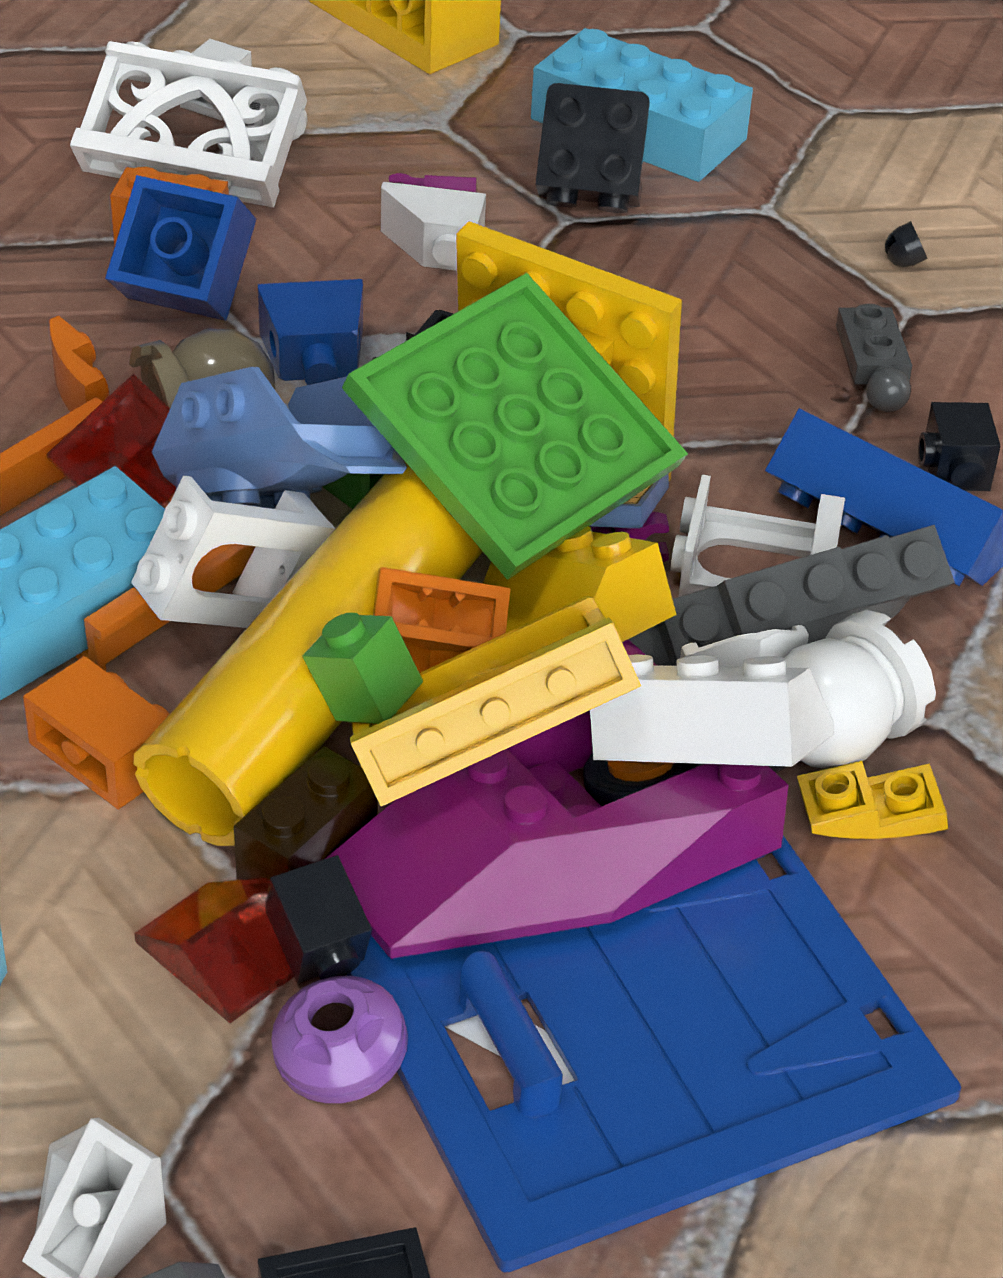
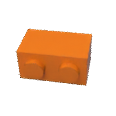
M85 656L23 695L28 738L31 745L118 810L143 793L135 775L137 766L133 765L134 753L167 718L169 712L158 704H151L131 690L119 675L114 672H106Z

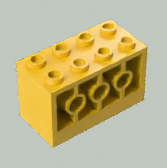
M309 0L315 6L429 75L499 45L501 0Z

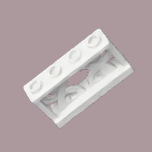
M109 41L105 49L106 57L80 128L76 127L70 143L82 171L120 178L126 167H151L159 172L180 175L201 174L209 179L228 181L229 195L238 197L242 202L274 208L280 191L278 183L301 112L305 109L307 103L300 77L283 68L274 67L268 70L245 66L243 63L233 59L218 61L201 58L184 50L168 52L151 49L139 42H127L124 44ZM126 79L150 83L144 89H138L131 83L132 93L139 102L134 107L121 100L118 94L122 82ZM203 97L219 113L227 128L215 129L202 134L188 148L175 146L169 127L158 116L179 104ZM252 102L279 107L277 116L268 124L253 128H246L245 124L260 121L267 113L265 108L260 110L251 109L250 104ZM113 109L124 116L110 134L104 133ZM146 126L159 133L160 139L158 142L143 140L151 136L150 131L144 129ZM269 139L262 162L253 161L250 141ZM220 143L218 144L219 149L223 150L222 155L206 152L208 147Z

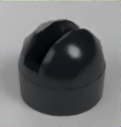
M911 221L897 227L888 235L885 241V252L888 254V259L895 266H914L928 259Z

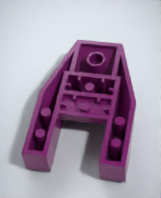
M629 639L622 642L627 655H645ZM589 710L396 799L327 858L339 856L372 928L371 936L392 959L612 923L781 848L789 785L769 766L703 764L601 806L569 774V772L584 767L589 756L593 753Z

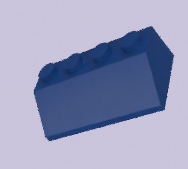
M800 408L798 409L765 469L767 473L782 482L777 491L778 493L806 508H809L813 499L820 502L821 494L844 497L845 502L841 526L858 534L862 525L881 533L880 537L888 535L889 538L935 525L955 581L954 585L959 587L965 577L983 586L1003 567V509Z

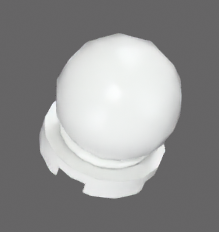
M870 610L852 614L835 624L825 639L793 648L785 657L786 668H810L834 721V735L800 760L807 765L828 769L864 761L886 738L893 739L905 736L926 722L927 719L924 718L925 707L934 701L936 696L931 668L920 646L914 639L903 644L893 631L884 626L891 620L887 615Z

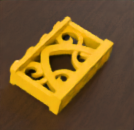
M585 596L420 672L423 683L392 718L379 724L352 722L354 735L350 737V743L380 806H383L641 687V684L614 623L609 617L605 618L591 596Z

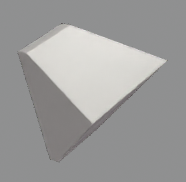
M91 1118L88 1124L49 1144L35 1235L22 1262L45 1278H114L166 1224L161 1158L101 1118Z

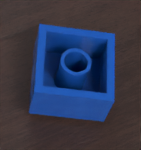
M136 175L105 279L128 299L226 321L257 219L236 196Z

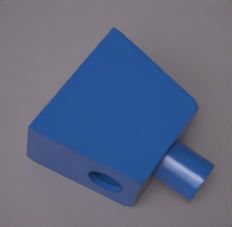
M362 279L258 284L259 333L278 378L284 381L305 380L307 385L347 377L349 373L359 368L363 333Z

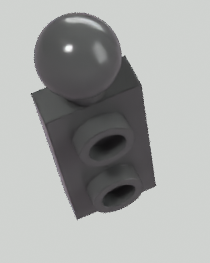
M862 304L853 308H838L836 328L854 384H867V398L870 404L877 410L894 412L906 405L911 395L910 376L912 363L892 307Z

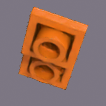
M59 315L49 319L55 381L60 396L68 410L71 412L95 397L106 403V399L109 397V387L101 371L93 367V363L96 360V352L89 337L84 332H78Z

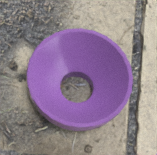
M333 976L315 981L303 987L289 998L279 1011L274 1022L271 1040L276 1067L283 1081L295 1093L309 1100L321 1103H346L376 1092L391 1080L400 1068L407 1052L408 1033L401 1010L393 996L381 985L369 979L356 976ZM343 1003L354 1010L349 1022L338 1030L322 1031L311 1025L314 1014L327 1004Z

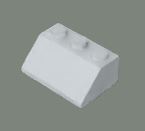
M628 655L641 687L590 710L593 760L792 767L834 735V721L810 668H786V659L775 656L746 659L743 661V667H720L719 659L715 656H688L677 659V666L653 665L652 656Z

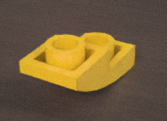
M862 761L797 776L798 786L812 834L850 839H882L921 835L948 829L947 812L930 763L868 778Z

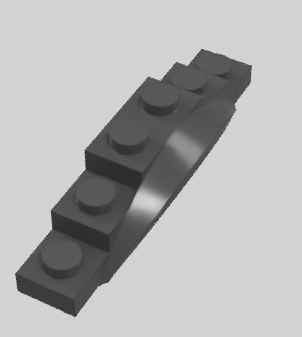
M931 525L891 538L887 535L843 549L839 546L724 580L715 587L674 598L675 616L629 640L645 655L652 656L653 662L658 666H677L676 660L680 659L681 647L689 643L696 642L700 648L737 635L758 633L772 629L792 630V627L795 625L805 627L809 634L807 643L809 644L825 639L835 624L852 614L870 610L883 613L892 619L901 611L910 598L946 588L954 584L955 581L936 527Z

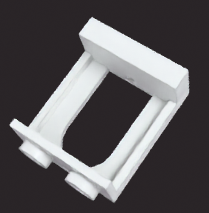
M183 475L171 502L165 508L163 518L144 556L139 561L137 571L131 583L160 620L247 628L335 530V527L305 493L284 490L275 509L212 501L191 476ZM226 544L256 546L232 592L233 594L205 592L193 588L192 575L194 568L201 558L212 549Z
M702 475L697 497H685L680 532L688 533V536L676 535L670 571L681 572L678 596L681 597L715 587L724 580L731 579L711 574L698 562L700 552L708 547L731 545L798 557H806L836 548L845 498L821 494L816 524L707 506L711 476Z

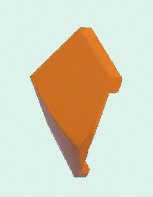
M380 567L378 570L373 615L392 616L420 673L505 634L511 588Z

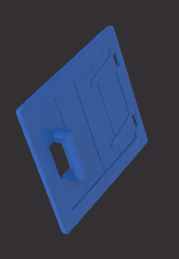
M784 835L782 847L770 853H772L786 875L770 880L757 859L765 856L763 855L612 923L392 959L375 939L370 936L364 960L360 961L359 966L347 974V976L369 979L381 985L393 996L401 1010L408 1033L407 1052L400 1068L397 1070V1074L498 1269L503 1273L512 1272L954 1104L959 1099L961 1092L959 1081ZM528 999L574 1081L562 1085L563 1073L521 1000ZM881 1008L898 1034L881 1040L865 1015ZM477 1015L514 1080V1102L491 1111L487 1107L445 1029V1026Z

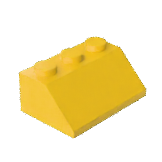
M588 526L566 539L560 546L508 580L491 562L483 584L511 588L506 633L585 596H591L605 618L609 617L612 620L622 642L676 615L658 543L630 538L627 532L603 534L592 532L591 527Z

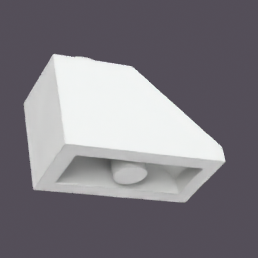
M383 182L381 186V232L423 267L457 271L456 234L468 221L485 227L486 194Z

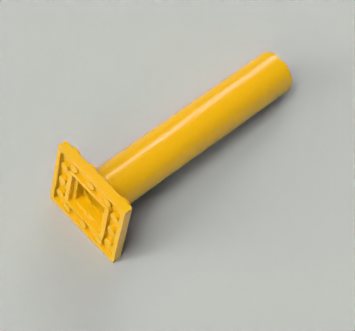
M468 221L456 234L458 311L528 273L674 437L682 299ZM406 462L407 468L403 474H384L134 753L133 765L137 766L135 775L141 789L155 808L175 826L188 834L199 833L201 834L202 841L216 846H235L234 825L307 762L342 722L336 721L302 656L322 635L324 626L335 617L345 613L373 615L378 570L380 567L460 580L483 552ZM672 471L669 473V481L671 480Z

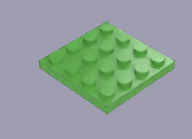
M528 273L348 374L342 386L345 393L507 580L560 546L566 539L590 526L679 467L688 454Z

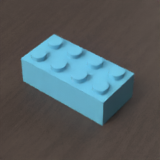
M584 28L533 69L531 119L543 123L547 89L554 83L639 91L647 94L650 100L643 161L700 182L747 140L753 93L752 87L735 82L728 75L713 74L693 67L688 61L671 59L651 52L646 46L629 44L609 37L604 31L598 29Z
M116 466L0 529V700L87 650L84 618L134 587L131 581L137 571L139 561L144 556L163 518L165 508Z

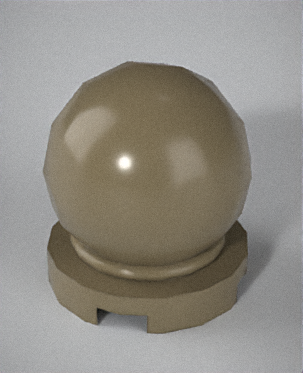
M204 329L181 340L173 351L161 340L141 344L132 348L129 358L130 366H140L143 387L132 389L139 420L150 444L156 442L181 383L243 368L259 367L275 389L274 366L258 342L235 329Z

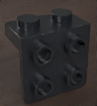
M554 83L549 86L546 94L535 183L539 196L547 197V204L572 208L577 207L578 200L598 202L597 209L612 213L628 212V206L640 207L642 192L641 172L650 100L647 94L639 91Z

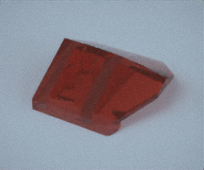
M134 374L46 454V458L76 487L116 466L161 506L176 491V487L163 476L152 454L153 447L170 408Z
M267 878L207 882L134 933L136 944L230 1024L294 977L265 912L270 882Z

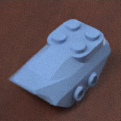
M259 367L243 368L181 383L152 450V454L163 476L176 489L183 475L191 476L212 501L270 509L276 508L284 490L305 493L310 499V493L321 492L322 486L334 482L348 473L403 474L407 468L402 457L342 389L347 377L295 388L288 403V409Z

